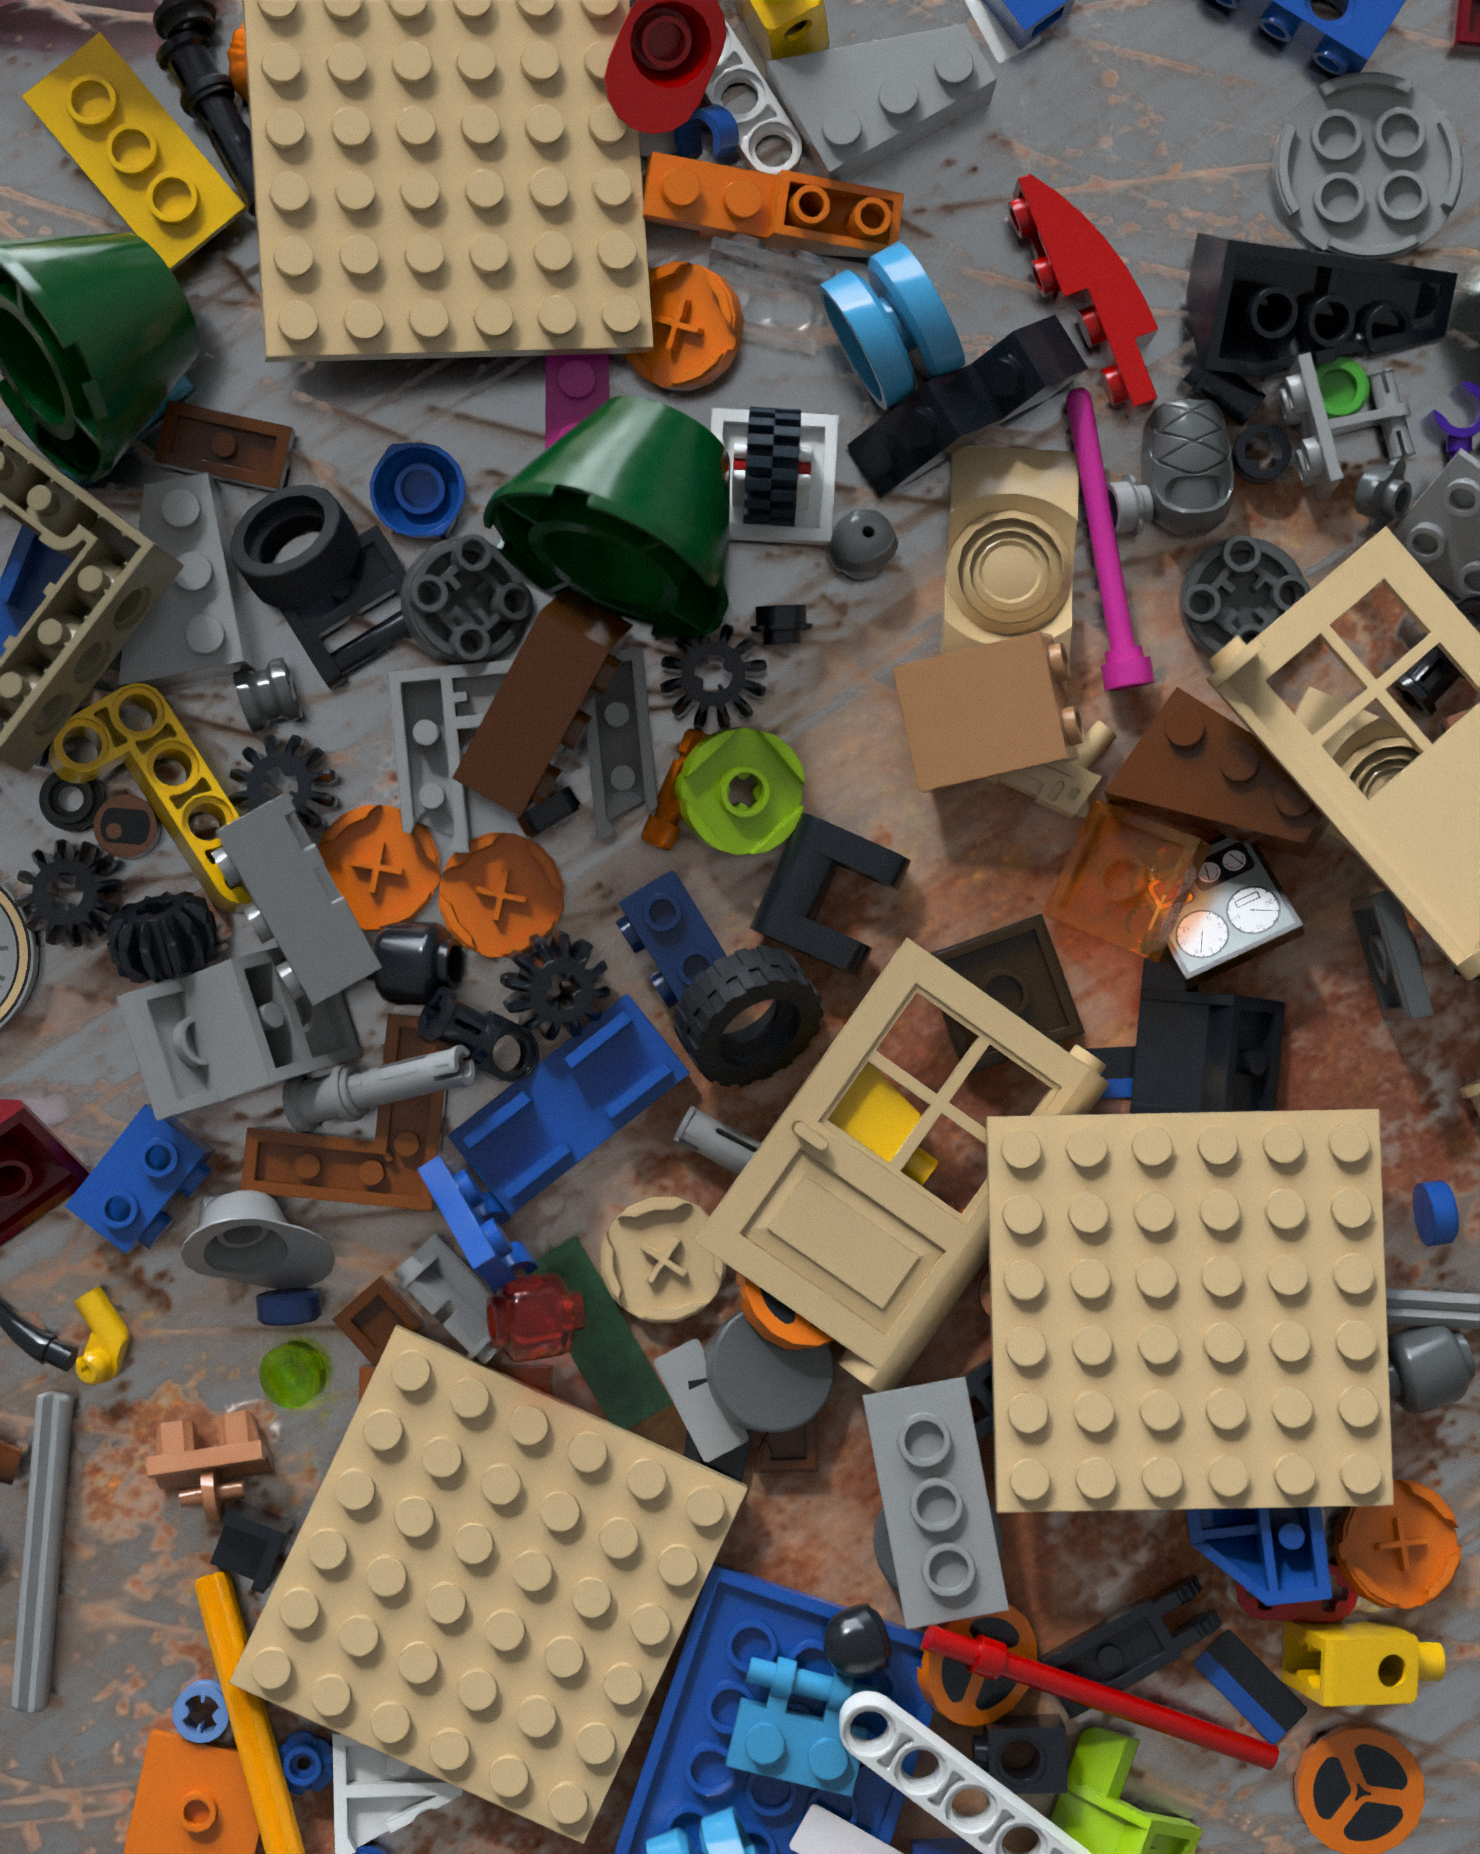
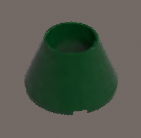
M133 233L0 239V373L3 376V379L0 380V397L23 431L47 459L72 479L80 482L91 476L94 483L111 472L197 358L199 353V335L192 310L178 281L164 260L145 240Z
M618 396L610 398L498 488L489 499L483 514L485 528L491 529L494 524V527L501 536L496 548L520 573L554 597L559 595L564 589L569 588L620 618L625 616L653 624L651 635L662 638L675 639L682 636L687 639L707 636L716 631L723 622L729 606L730 458L723 444L711 431L683 412L660 402L641 397Z

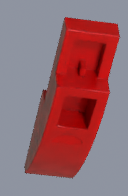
M1028 174L1018 178L1013 192L1014 200L1008 202V210L1019 238L1029 236L1037 259L1032 260L1030 264L1042 297L1052 295L1057 311L1080 302L1082 303L1083 309L1077 311L1078 323L1089 347L1098 345L1106 368L1100 370V378L1112 406L1121 404L1126 419L1149 411L1158 397L1138 347L1151 343L1158 331V327L1142 292L1128 268L1106 238L1077 208L1057 191L1033 175Z

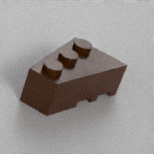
M569 588L564 589L540 610L452 778L518 816H521L534 800L544 805L563 772L554 767L565 746L574 750L592 719V716L585 713V710L594 694L598 692L604 695L622 663L616 656L634 625Z

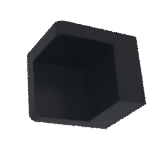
M236 1500L224 1513L221 1523L225 1525L210 1564L254 1580L251 1590L264 1594L274 1582L296 1522Z

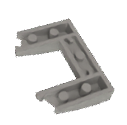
M642 647L619 650L616 658L620 659L622 663L604 695L598 692L594 694L585 710V713L592 716L586 729L597 840H605L616 834L610 821L642 801H645L650 811L658 808L645 661ZM514 660L387 672L402 830L412 835L418 822L452 835L453 838L448 849L458 853H470L466 787L452 778L463 758L461 731L479 728Z

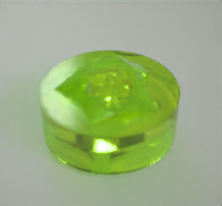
M297 1340L284 1342L269 1351L261 1361L259 1379L263 1391L271 1401L281 1407L288 1409L299 1408L319 1396L325 1387L327 1374L324 1361L320 1354L305 1342Z

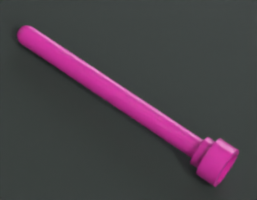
M1076 387L1069 391L1066 403L1110 651L1104 653L1106 664L1101 665L1100 668L1105 692L1119 691L1155 683L1151 657H1144L1142 645H1135L1091 394L1085 388Z

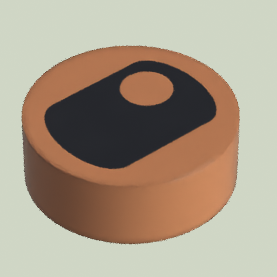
M123 794L108 799L100 806L94 818L93 829L98 844L107 853L123 859H135L146 855L154 848L160 837L161 822L149 802L134 795Z

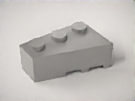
M966 24L766 61V83L797 129L802 141V149L818 177L847 182L989 103L992 100L997 81L995 74Z
M208 472L144 484L138 531L185 566L123 646L117 686L121 688L132 683H144L156 689L232 675L233 672L243 669L249 671L256 670L236 566L231 558V540L220 485Z
M287 792L216 830V838L222 847L211 854L228 885L231 887L242 882L254 904L243 911L261 943L264 944L274 938L286 961L275 968L293 1000L295 1001L306 995L311 1006H314L381 969L382 966L345 898L340 894L324 865L325 861L314 843L312 844L294 812L296 808Z

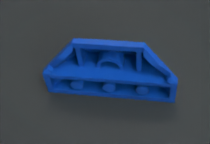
M1321 1507L1185 1509L1189 1544L1265 1605L1273 1606L1333 1599Z

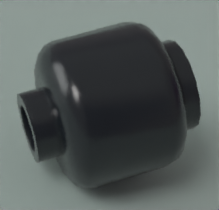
M394 922L383 927L377 936L375 944H370L382 968L366 976L369 982L375 983L380 997L389 1004L426 1005L440 987L445 986L455 990L461 983L464 970L462 946L457 939H452L449 931L439 923Z

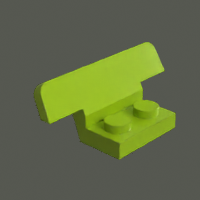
M1102 1726L1085 1730L1078 1740L1067 1771L1068 1793L1059 1794L1050 1821L1088 1849L1091 1854H1194L1203 1829L1186 1819L1141 1811L1120 1799L1140 1739Z

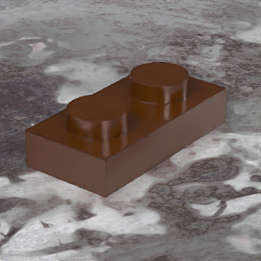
M168 400L154 462L158 466L192 474L208 472L215 479L276 492L283 489L295 430L285 425Z

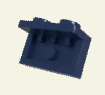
M674 871L666 872L618 902L625 916L617 920L616 924L635 954L646 948L659 970L649 977L668 1008L681 1002L680 996L685 988L691 986L695 981L694 978L702 970H707L719 958L727 957Z

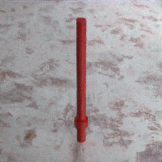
M933 1624L929 1625L924 1634L922 1642L924 1650L966 1664L967 1671L992 1681H995L1000 1676L1266 1770H1272L1278 1761L1279 1748L1274 1744L1009 1652L1004 1642L981 1634L972 1639Z

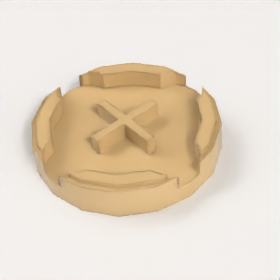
M651 1196L629 1205L611 1223L601 1246V1274L610 1296L627 1312L650 1323H677L700 1313L717 1295L726 1274V1263L694 1242V1238L710 1216L699 1205L678 1196Z

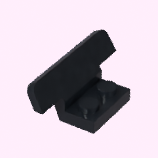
M1157 932L1152 934L1145 944L1130 1114L1276 1111L1285 1002L1233 994L1198 992L1199 984L1188 989Z

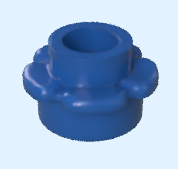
M299 1730L289 1734L286 1738V1743L277 1747L289 1792L298 1795L305 1794L307 1790L318 1792L324 1789L332 1780L333 1746L326 1738L309 1730ZM302 1757L308 1758L310 1767L307 1769L301 1768L298 1764L299 1759Z

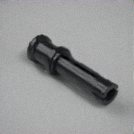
M193 29L178 33L159 47L156 53V62L160 69L171 74L182 94L180 105L183 111L193 119L199 120L230 179H232L239 191V195L248 213L251 216H255L251 132L242 120L233 102L235 90L232 81L227 74H221L209 53L211 42L202 30Z

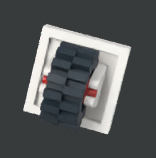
M750 407L749 410L712 408L711 432L723 444L730 458V540L829 545L833 526L839 415L801 413L800 409Z

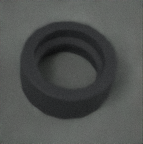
M307 484L288 486L268 494L249 508L235 527L230 542L232 562L251 590L263 603L278 608L301 607L322 599L341 585L355 566L360 551L358 532L339 501L327 489ZM322 529L313 544L297 557L282 563L268 564L276 550L291 537L307 530Z

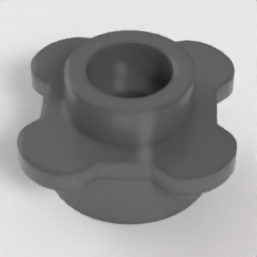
M1393 459L1388 469L1379 466L1370 467L1363 474L1358 484L1355 495V508L1358 514L1371 518L1370 530L1372 532L1378 533L1387 526L1391 518L1398 519L1402 517L1409 506L1412 488L1409 482L1404 481L1406 470L1404 460Z

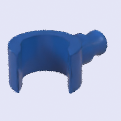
M717 104L697 107L690 119L674 130L676 148L681 157L684 158L702 153V138L700 134L702 121L711 129L715 158L734 154L739 142V130L733 115L726 108Z

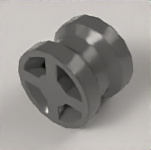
M283 657L269 661L266 669L254 673L247 669L233 672L236 692L247 723L253 733L267 729L270 721L281 717L289 721L303 717L297 690Z

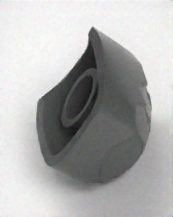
M1184 399L1164 402L1152 411L1144 427L1141 450V485H1147L1152 494L1154 504L1152 520L1165 529L1179 535L1205 534L1217 528L1228 516L1234 496L1232 450L1224 416L1219 405L1209 399Z

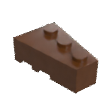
M1179 687L1175 688L1104 791L1108 804L1112 809L1128 813L1133 811L1168 820L1170 824L1207 830L1226 835L1229 839L1302 858L1308 856L1330 824L1253 734Z

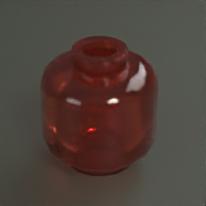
M550 1272L517 1277L496 1292V1296L487 1298L486 1319L491 1344L494 1349L502 1348L507 1357L514 1362L562 1356L571 1349L575 1331H581L585 1328V1310L581 1294L579 1292L570 1293L563 1278L556 1273Z

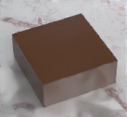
M383 1275L377 1278L332 1319L374 1367L378 1365L396 1324L414 1332L425 1322Z

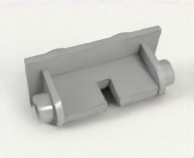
M433 1234L414 1255L410 1256L394 1272V1276L401 1282L398 1287L402 1291L407 1288L469 1352L466 1357L470 1360L475 1358L478 1362L485 1365L525 1325L436 1234Z

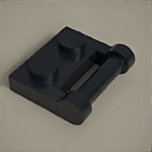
M377 524L358 535L360 551L355 566L341 585L322 599L304 606L279 608L330 690L347 680L344 674L410 634L404 622L402 610L331 653L321 639L395 592L401 598V588L407 571Z

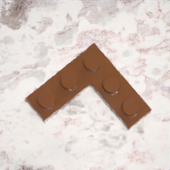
M388 1013L383 1065L451 1049V1047L436 1039L428 1043L417 1037V1024L420 1016ZM447 1090L379 1105L375 1140L249 1127L246 1133L241 1190H254L277 1196L433 1211L435 1200L421 1177L418 1168L440 1155Z

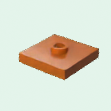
M154 1728L149 1734L123 1854H257L261 1835L237 1746L215 1741L195 1743L186 1740L181 1734Z

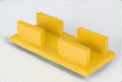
M101 32L96 34L21 96L135 234L145 240L160 255L171 272L247 210L244 203Z

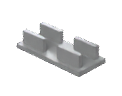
M965 1376L862 1395L906 1629L1008 1611L1009 1606Z

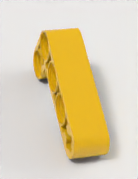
M132 683L119 688L72 715L50 745L49 761L53 771L65 781L83 784L100 777L124 763L210 900L218 908L228 913L244 912V909L253 905L254 903L249 894L241 886L230 890L216 863L212 864L208 858L213 857L211 853L222 847L218 839L211 841L202 840L190 831L188 817L197 812H206L213 815L218 821L220 828L240 817L159 691L144 683ZM130 704L139 705L150 713L152 726L144 731H133L121 722L119 710ZM73 736H83L90 739L97 749V758L86 764L74 762L65 754L63 742ZM163 758L178 761L185 769L186 781L177 786H168L162 783L154 773V763Z

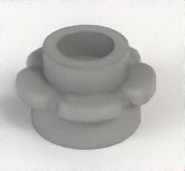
M1125 474L1122 476L1121 482L1108 483L1107 488L1115 533L1126 532L1128 535L1132 534L1136 537L1142 534L1145 523L1151 522L1153 519V498L1147 485H1137V480L1133 475Z

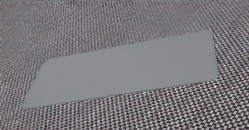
M692 1339L654 1360V1366L704 1462H710L749 1440L746 1430L738 1427L720 1410L711 1395L708 1382L689 1390L688 1381L707 1378L704 1349L698 1339Z

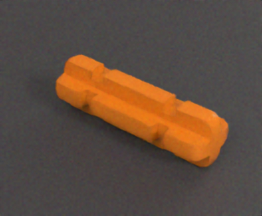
M692 728L685 731L677 751L681 755L678 760L673 759L657 796L658 808L654 816L649 815L641 833L642 840L645 843L664 851H670L673 848L681 830L677 825L680 819H683L679 801L674 793L675 780L681 773L683 763L691 750L709 734Z

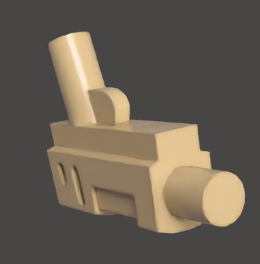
M1097 720L1085 734V742L1076 745L1079 759L1069 762H1055L984 780L995 785L999 782L1034 798V803L1069 819H1072L1074 816L1084 818L1089 813L1088 797L1102 778V776L1088 769L1114 741L1116 735L1104 723Z

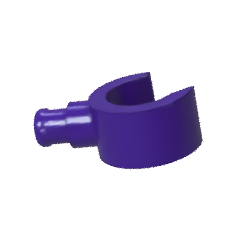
M1461 381L1455 386V390L1459 395L1468 401L1473 408L1474 419L1470 427L1457 428L1451 425L1435 409L1427 415V421L1432 432L1446 442V454L1450 455V460L1460 448L1471 454L1472 438L1480 432V387L1472 382Z

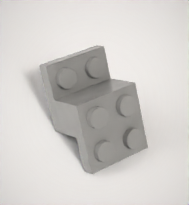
M279 947L232 958L184 978L133 990L118 996L117 1000L156 1121L248 1095L287 1080L362 1057L341 991L314 1006H311L306 995L294 1001L275 968L286 961Z

